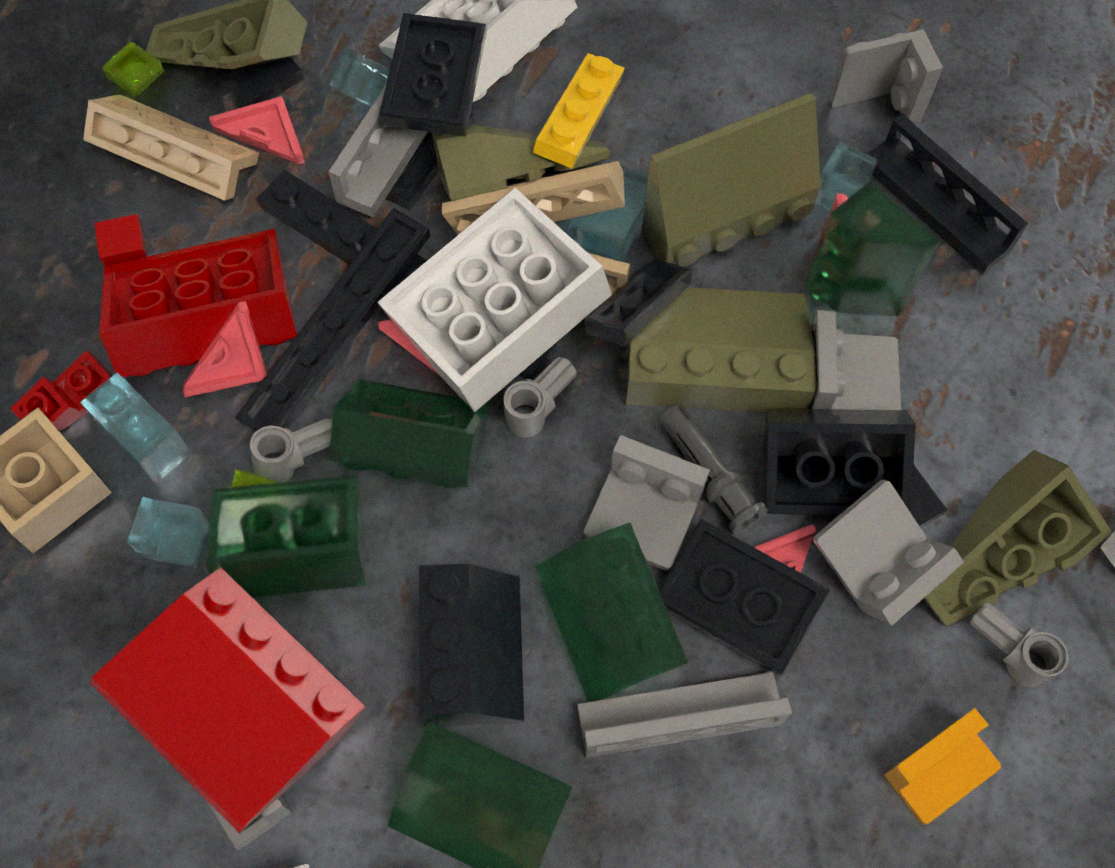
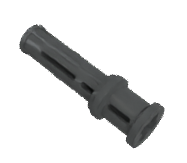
M680 404L664 412L659 419V423L670 434L686 459L691 463L710 470L705 484L707 486L705 489L706 497L711 503L716 502L731 522L729 529L732 533L739 534L761 520L768 511L767 507L762 502H756L743 484L745 479L743 475L735 469H730L724 463L704 433L692 420L686 408Z

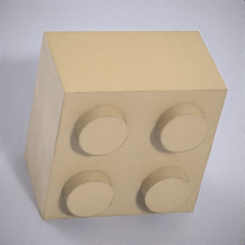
M39 408L0 435V521L11 535L33 554L112 493Z

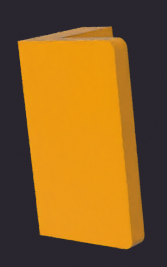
M976 708L962 716L884 774L922 825L932 822L1001 769L1000 762L977 735L989 724Z

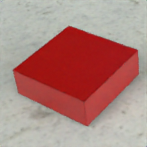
M138 214L94 223L99 259L103 266L147 257L142 223Z

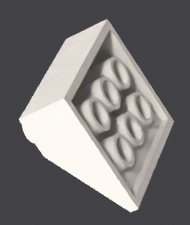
M431 0L415 15L486 24L487 34L473 98L474 102L481 99L486 94L487 89L500 77L509 74L522 57L534 51L539 46L540 41L552 30L562 26L565 19L578 7L575 0ZM400 27L378 45L381 52L391 59L393 58Z
M514 188L379 300L378 304L444 381L476 412L612 294L603 266L519 190Z

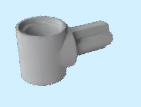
M557 357L534 381L525 379V381L512 384L506 390L504 395L505 423L511 433L519 437H532L543 429L545 418L555 408L553 399L577 375V370L571 361L567 358ZM521 405H530L535 408L529 414H520L515 411Z
M323 419L292 433L287 427L282 428L278 426H266L257 430L250 440L254 475L259 481L267 485L285 483L293 476L296 468L304 465V457L336 444L340 440L336 425L330 419ZM270 453L281 454L280 457L274 459L264 457Z
M990 603L982 605L971 618V626L1006 653L1002 661L1006 663L1008 673L1015 682L1024 687H1039L1062 673L1068 665V650L1063 641L1054 634L1037 632L1032 627L1024 631ZM1029 651H1034L1042 657L1045 670L1037 668L1031 662Z

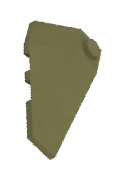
M239 0L154 25L144 57L150 62L225 69L268 63L299 55L308 22L288 0Z
M469 125L466 136L432 133L441 181L451 201L507 189L506 180L510 178L525 179L529 182L541 179L542 175L546 172L545 168L551 166L556 171H568L571 168L533 153L539 133L479 125ZM588 140L573 169L611 158L610 150L599 141Z
M1033 450L998 480L950 545L956 549L964 563L923 599L940 622L948 626L975 613L985 603H996L1000 594L1018 585L1025 589L1038 583L1037 576L1056 567L1065 570L1077 564L1108 537L1112 531L1070 466Z

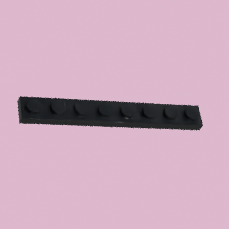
M285 169L257 197L260 208L348 265H351L377 230L370 223ZM417 254L391 290L428 260ZM557 342L523 370L519 376L524 379L534 380L556 353Z

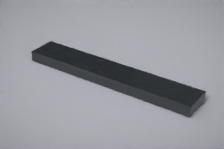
M395 208L391 210L236 415L235 419L254 433L266 426L289 428L378 308V301L390 292L430 238L429 228Z

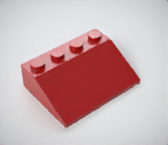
M275 228L104 266L99 334L117 378L132 375L145 376L154 370L175 365L188 366L200 360L239 302L246 301L259 346L265 344L278 345L287 339L295 338L297 336L295 317Z
M219 568L183 593L93 675L89 682L238 833L242 832L341 741L365 708L345 686L222 568Z

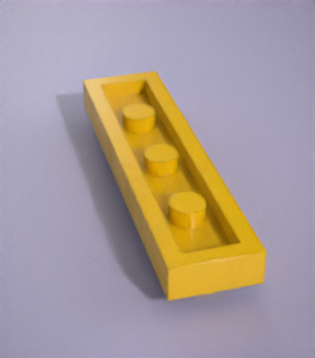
M587 53L538 135L533 153L573 169L618 87L625 68L614 64L606 57Z

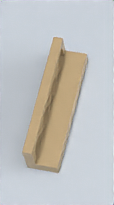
M120 94L88 100L84 141L224 201L234 198L239 170L257 165L259 152Z
M619 161L530 182L507 186V189L442 203V215L457 234L456 230L460 219L470 222L476 221L514 188L519 190L553 222L625 207L623 170Z

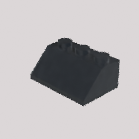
M766 409L764 457L765 506L768 509L767 513L840 515L880 480L889 481L910 511L916 424L907 410Z
M473 564L419 565V715L424 727L524 723L519 576Z

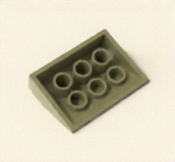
M809 93L651 155L641 232L658 260L686 267L698 260L700 256L715 250L725 251L734 246L739 240L751 235H764L776 225L790 219L793 221L800 220L813 210L821 187L816 99L813 94Z
M687 287L629 342L626 405L673 407L682 404L685 408L766 413V409H808L816 392L815 349L805 294Z

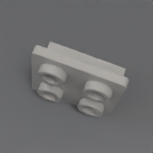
M924 29L909 33H897L891 37L871 42H859L844 49L829 101L832 107H837L890 94L895 110H899L900 114H904L913 123L921 122L943 66Z
M817 310L811 325L815 349L816 392L809 409L901 410L897 338L844 334L843 329H836V311Z
M620 435L613 450L611 470L584 528V538L664 571H670L704 491L710 470Z
M880 480L813 538V542L860 610L891 626L964 563L954 547L928 539L892 484L885 480Z

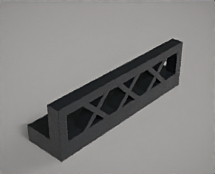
M904 114L899 115L893 120L886 140L866 154L861 166L982 275L1013 250L1029 224ZM901 135L911 142L913 150L900 140ZM932 162L941 168L944 177L935 171ZM963 189L973 196L975 204L966 198ZM995 217L1010 229L1008 234L997 225Z

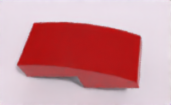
M86 350L54 382L43 376L10 409L19 420H22L39 408L56 429L61 431L98 406L121 384L94 354Z

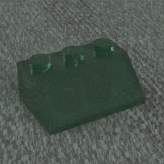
M870 181L831 212L805 285L819 302L826 303L836 313L898 317L905 310L940 241Z
M359 379L333 408L329 461L343 463L346 468L362 471L370 468L386 471L390 476L398 479L417 477L433 480L436 485L444 488L467 487L477 466L491 403H485L474 412L459 397Z
M358 475L213 489L206 559L209 575L222 568L252 598L366 586V547Z
M631 522L586 538L535 565L537 575L587 702L602 700L677 670L688 663Z
M429 721L405 770L388 828L472 868H541L572 796L573 786Z

